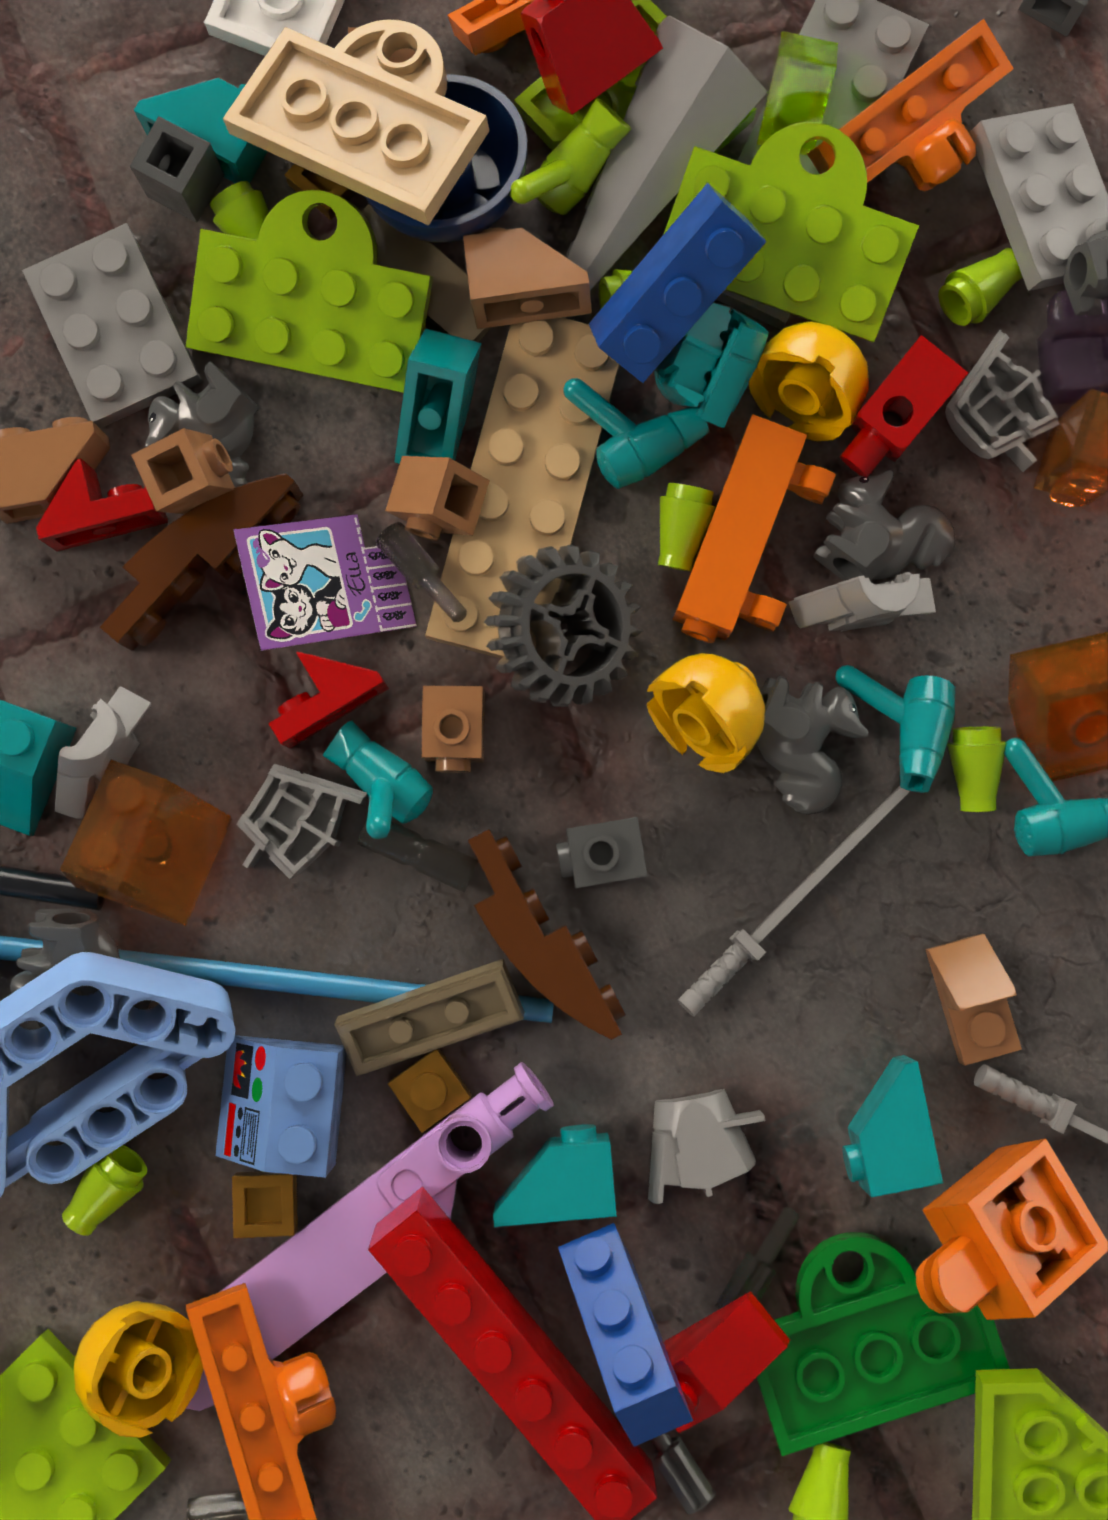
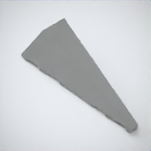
M670 15L662 20L655 33L658 35L657 38L660 40L663 49L647 60L646 65L640 70L635 82L637 87L623 119L631 127V131L611 149V153L600 170L586 203L585 209L587 211L577 236L570 243L565 255L566 258L588 272L590 290L678 193L694 146L715 152L768 92L728 46Z

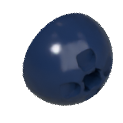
M447 74L445 97L486 115L490 131L429 226L365 197L373 210L393 228L415 239L428 242H455L463 240L465 235L479 234L491 227L512 205L513 199L510 196L511 185L515 180L525 176L528 157L527 135L524 122L517 108L505 94L494 86L476 78L456 74Z

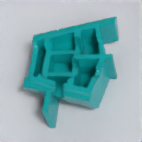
M713 303L654 370L657 387L662 395L673 404L698 407L699 402L704 401L705 396L702 393L707 384L704 380V374L708 371H713L718 358L721 357L723 352L721 348L724 341L721 340L720 334L727 332L731 319L729 307Z
M734 309L730 312L731 319L727 332L720 334L721 340L724 341L721 351H723L721 357L718 358L713 371H708L704 374V380L707 384L702 395L705 396L703 402H699V407L695 413L700 419L722 428L725 427L731 412H734L764 351L769 334L763 326Z

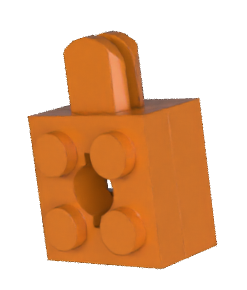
M1046 1138L1003 1146L996 1149L922 1209L942 1246L926 1258L917 1268L915 1273L916 1286L921 1299L930 1309L937 1313H968L978 1305L986 1320L1035 1318L1108 1252V1241Z

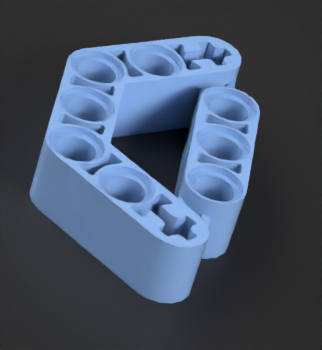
M80 952L67 957L1 1000L0 1197L3 1195L5 1187L28 1172L39 1182L47 1184H58L72 1179L182 1105L187 1095L185 1069L202 1058H211L222 1054L229 1049L234 1041L236 1030L228 992L221 985L212 981L98 953ZM80 986H92L98 989L97 992L88 996H81L72 992L73 989ZM144 1000L159 1003L154 1008L148 1010L133 1007L138 1002ZM26 1021H37L45 1026L35 1030H28L22 1028L19 1024ZM90 1033L138 1044L40 1108L31 1117L28 1125L9 1136L10 1085ZM154 1073L169 1074L162 1079L153 1080L147 1078ZM102 1107L117 1108L112 1112L106 1113L96 1111ZM53 1141L64 1142V1144L58 1146H51L46 1143Z

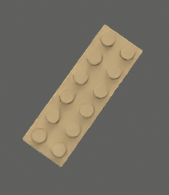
M555 318L510 325L471 467L472 471L487 478L490 482L473 536L457 534L452 536L425 634L427 639L502 659L505 656L503 650L491 651L486 647L490 640L499 638L498 627L491 628L484 623L488 616L499 615L500 608L496 607L488 598L493 592H507L499 577L506 571L514 570L518 572L516 561L522 556L532 555L536 558L538 549L552 546L558 551L560 547L572 544L594 463L596 448L598 447L603 428L565 397L563 388L568 380L578 378L610 403L620 364L598 347L589 324L566 318ZM555 578L540 591L534 603L538 605L551 603L555 593L559 592L562 579ZM530 629L531 639L536 648L535 635Z

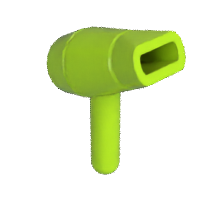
M595 98L582 123L578 124L546 157L540 168L512 183L511 198L518 204H525L537 198L548 210L566 215L585 196V193L589 191L609 157L611 149L631 131V127L604 101Z

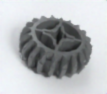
M574 545L562 546L558 551L552 546L538 549L536 558L532 555L519 558L516 561L518 572L514 570L506 571L499 577L507 592H493L488 598L496 607L500 608L499 615L488 616L484 623L491 628L498 627L499 638L490 640L486 647L491 651L503 650L505 655L498 662L495 669L499 670L500 673L515 671L510 687L516 691H526L529 689V699L544 703L549 699L554 707H567L571 704V701L576 705L589 704L593 701V694L606 695L612 692L610 679L622 680L628 676L621 660H632L639 655L628 643L629 637L639 636L643 632L638 626L630 624V615L635 614L641 606L636 603H626L624 598L633 584L627 581L614 583L618 569L617 565L612 563L600 565V553L590 550L580 554L578 547ZM555 578L566 580L562 592H556L551 603L540 605L534 603L540 591ZM564 616L565 620L562 623H567L568 629L561 630V621L552 617ZM530 629L535 635L536 648L531 639ZM568 631L575 634V636H564L563 633ZM579 648L592 649L587 660L578 669L570 674H563L566 663L574 660Z

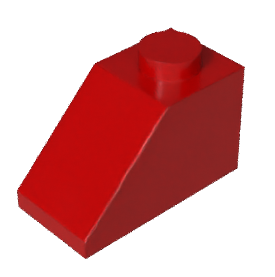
M751 1291L665 1340L664 1345L693 1418L692 1422L676 1428L678 1433L724 1410L787 1348L790 1339Z

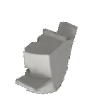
M999 330L964 380L963 385L961 384L947 404L945 414L955 435L970 451L985 459L994 458L1005 452L1016 466L1024 472L1037 459L1023 442L1059 425V422L1049 400L1044 398L1043 389L1037 380L1041 372L1037 369L1032 374L1024 367L1013 364L1009 357L1001 353L1000 351L1009 337L1006 333L1004 334Z
M910 572L897 575L894 579L895 581L877 585L873 584L865 576H858L795 597L794 600L789 601L794 620L799 628H806L815 624H828L829 631L841 630V632L887 625L896 617L936 613L930 578L920 579V574H911Z
M120 686L108 703L100 698L98 703L93 705L91 708L93 712L90 714V717L94 721L76 745L62 747L59 752L55 812L76 819L84 818L87 814V805L96 794L104 797L114 783L117 784L119 782L121 773L140 744L133 730L151 707V702Z
M274 764L250 806L236 824L255 843L242 865L246 868H254L264 851H266L270 855L269 859L289 879L298 876L330 845L340 846L342 842L336 839L346 802L351 801L364 805L367 800V792L306 773L301 774L300 771Z
M725 1089L674 1099L656 1100L654 1104V1131L652 1133L648 1200L654 1204L663 1203L664 1185L703 1189L707 1197L713 1196V1187L747 1173L755 1166L756 1159L740 1125L765 1121V1115L760 1110L735 1114Z

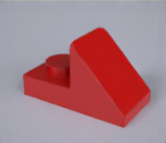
M80 458L72 466L36 526V531L40 541L58 552L168 523L166 512L156 511L146 487L142 488L139 484L117 486L107 492L108 497L103 498L95 470Z
M296 652L319 693L310 697L308 692H303L287 700L277 709L280 717L268 724L280 744L291 749L387 691L389 687L377 671L307 653Z

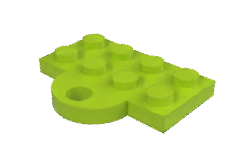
M802 122L789 125L769 137L757 151L751 165L694 146L665 232L703 187L709 183L741 212L767 241L727 286L726 291L813 322L833 326L846 334L874 343L919 225L863 206L867 191V172L863 157L854 142L843 132L830 125L818 122ZM813 140L827 142L834 151L835 159L833 166L822 174H811L800 163L799 155L801 149L805 144Z
M300 191L285 197L271 209L261 226L258 240L200 228L185 348L404 393L408 358L425 330L434 276L377 265L378 253L374 232L367 218L353 203L339 195L326 191ZM322 204L331 207L337 217V228L334 234L326 240L316 239L310 233L307 224L311 210Z

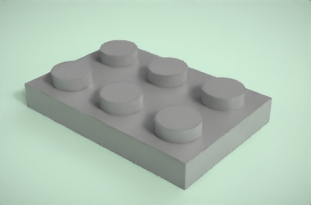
M1074 104L981 120L969 134L976 144L977 157L1027 290L1032 291L1064 283L1063 278L1071 251L1076 246L1083 244L1092 235L1106 230V222H1108V194Z
M127 223L22 270L89 418L100 429L149 407L152 401L159 396L169 398L177 394L174 388V384L177 381L188 388L202 382L140 246Z

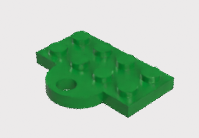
M847 1232L837 1234L822 1241L805 1258L796 1280L795 1297L798 1312L774 1319L788 1336L790 1342L787 1348L756 1378L779 1451L782 1456L975 1394L976 1370L1010 1369L994 1320H986L978 1305L968 1313L941 1314L935 1312L921 1299L916 1286V1274L910 1264L891 1244L868 1233ZM846 1251H854L861 1254L864 1262L861 1275L851 1282H841L835 1279L832 1273L834 1260L838 1255Z

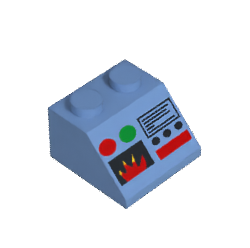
M235 1035L234 1041L226 1051L215 1156L263 1172L326 1178L336 1165L347 1055L344 1046Z

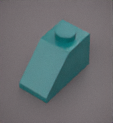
M215 78L139 100L134 109L146 135H148L158 116L211 143L225 174L224 178L234 183L240 181H248L250 183L268 152L229 134L223 121V117L246 84H240L237 88L220 78Z
M429 329L424 330L408 358L394 463L400 464L402 456L448 457L453 460L456 459L473 397L482 343Z
M0 700V825L28 836H34L57 779L59 752L62 747H70L77 728Z
M905 1055L893 1057L847 1127L851 1144L842 1147L844 1163L850 1181H858L859 1186L871 1198L943 1184L918 1061Z
M582 1124L560 1128L561 1137H549L495 1202L493 1212L494 1227L617 1217L611 1144L608 1132L597 1133L596 1125Z

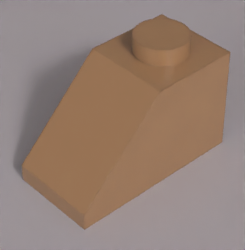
M495 227L483 230L479 234L463 236L470 300L477 329L592 313L588 272L525 229L515 228L506 230Z

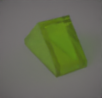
M785 31L781 32L756 145L762 146L774 133L789 125L802 122L822 123L837 68L838 43ZM817 140L805 144L800 154L807 155L808 152L816 147Z

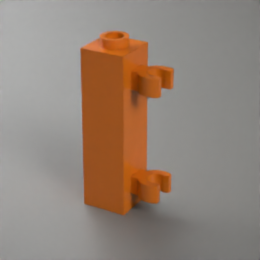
M752 414L672 619L683 624L681 631L684 634L707 643H714L716 637L727 640L733 632L738 617L771 632H774L775 628L779 626L787 604L748 590L786 490H790L798 496L817 504H822L824 498L829 495L836 474L819 466L798 462L807 434Z

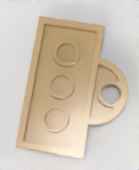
M379 20L362 25L346 35L335 48L285 27L223 117L229 134L428 226L490 131L486 115L445 97L447 74L437 42L421 27L402 20ZM408 48L416 51L413 57L405 62L396 63L388 60L390 55L399 49Z

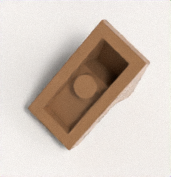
M981 933L925 949L958 1062L966 1066L1022 1050L1007 998L1016 996L1017 993L985 934Z

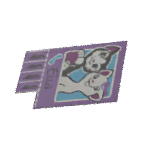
M358 515L233 529L261 651L417 627L398 544L365 548Z

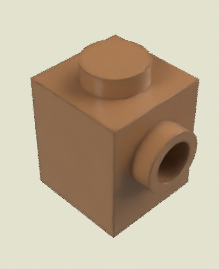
M183 428L131 455L156 511L186 514L198 505L235 488L229 475L233 471L230 456L223 444L218 439H213L212 435Z
M402 456L385 511L406 521L405 530L421 538L439 540L440 533L473 536L490 480L448 457Z
M423 686L422 758L426 762H436L435 772H471V762L484 763L485 692L483 686Z

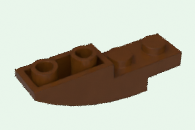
M286 473L255 480L206 501L173 521L148 541L122 567L140 583L100 628L117 643L131 651H134L139 644L146 646L151 643L165 627L166 620L163 617L178 601L182 603L188 601L198 592L205 581L203 573L209 566L226 580L234 572L237 574L243 573L233 529L290 523L300 509L298 501L303 497V493L296 482Z
M488 829L469 839L468 842L495 892L494 895L475 904L474 907L508 959L539 992L582 1025L611 1040L622 1035L616 1020L626 1016L610 983L598 988L588 967L597 963L598 960L583 931L581 930L571 935L565 924L544 934L540 924L550 919L534 888L524 893L522 892L513 874V871L521 868L522 865L507 836L505 835L496 840L491 830Z

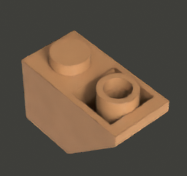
M82 417L61 418L52 423V428L30 431L21 427L1 429L0 520L8 524L41 518L77 459L82 458L94 470L110 449L109 437L93 421H88Z

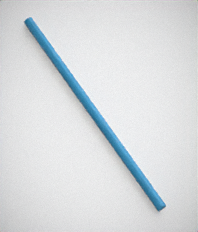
M0 936V960L17 961L21 957L22 949L42 948L43 940ZM118 949L120 959L212 981L225 986L377 1003L426 986L425 984ZM518 995L525 1011L523 1020L552 1023L554 1004L549 999Z

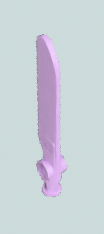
M520 1062L515 1066V1075L489 1095L481 1092L463 1106L450 1112L434 1128L221 1290L224 1291L246 1283L266 1352L272 1360L387 1273L368 1250L375 1225L422 1186L451 1220L457 1180L466 1173L480 1169L491 1154L514 1137L512 1130L537 1110L547 1111L554 1106L543 1084L525 1063ZM458 1126L472 1127L479 1133L482 1145L473 1151L461 1150L453 1144L450 1132ZM204 1369L198 1390L186 1409L201 1411L214 1405Z

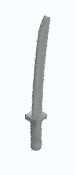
M899 786L750 935L744 929L741 931L737 930L729 938L733 946L731 945L723 953V956H720L710 966L711 968L706 970L698 978V981L694 982L691 988L682 994L677 1000L679 1004L690 1015L695 1017L705 1004L711 1000L710 998L713 995L715 996L723 988V985L736 975L735 972H738L748 962V959L751 962L753 960L758 961L766 953L759 943L910 791Z
M983 1064L976 1072L974 1077V1085L995 1096H1000L1001 1099L1011 1104L1014 1103L1017 1107L1027 1112L1031 1111L1033 1115L1041 1118L1039 1123L1064 1134L1067 1125H1070L1108 1144V1131L1073 1115L1076 1103L1054 1093L1052 1096L1043 1092L1039 1093L1037 1089L1027 1084L1025 1086L1022 1082L1012 1077L1009 1078L1006 1074L1000 1073L986 1064Z

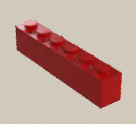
M423 1186L375 1225L368 1248L369 1252L594 1520H631L657 1499L651 1459L639 1445L633 1446L621 1423Z

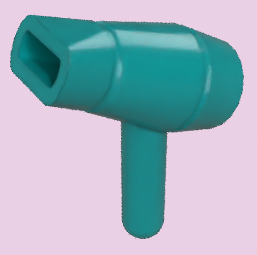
M572 378L565 383L563 388L565 397L612 435L610 439L596 448V458L604 478L617 489L649 477L710 431L707 422L695 414L698 407H688L673 411L667 415H662L636 425L581 379Z
M851 665L841 666L835 675L839 686L900 724V787L913 792H929L940 768L955 720V686L950 681L941 677L930 675L917 676L909 680L902 698Z
M352 720L340 728L323 753V757L341 769L346 770V773L363 792H367L369 806L366 830L372 838L382 839L389 834L392 817L402 824L408 823L422 814L430 803L434 788L415 768H412L411 764L376 742L371 741Z
M1011 738L1006 741L1005 757L1038 803L1017 811L1015 816V837L1025 855L1031 857L1063 854L1108 838V798L1065 800L1027 744L1020 738Z

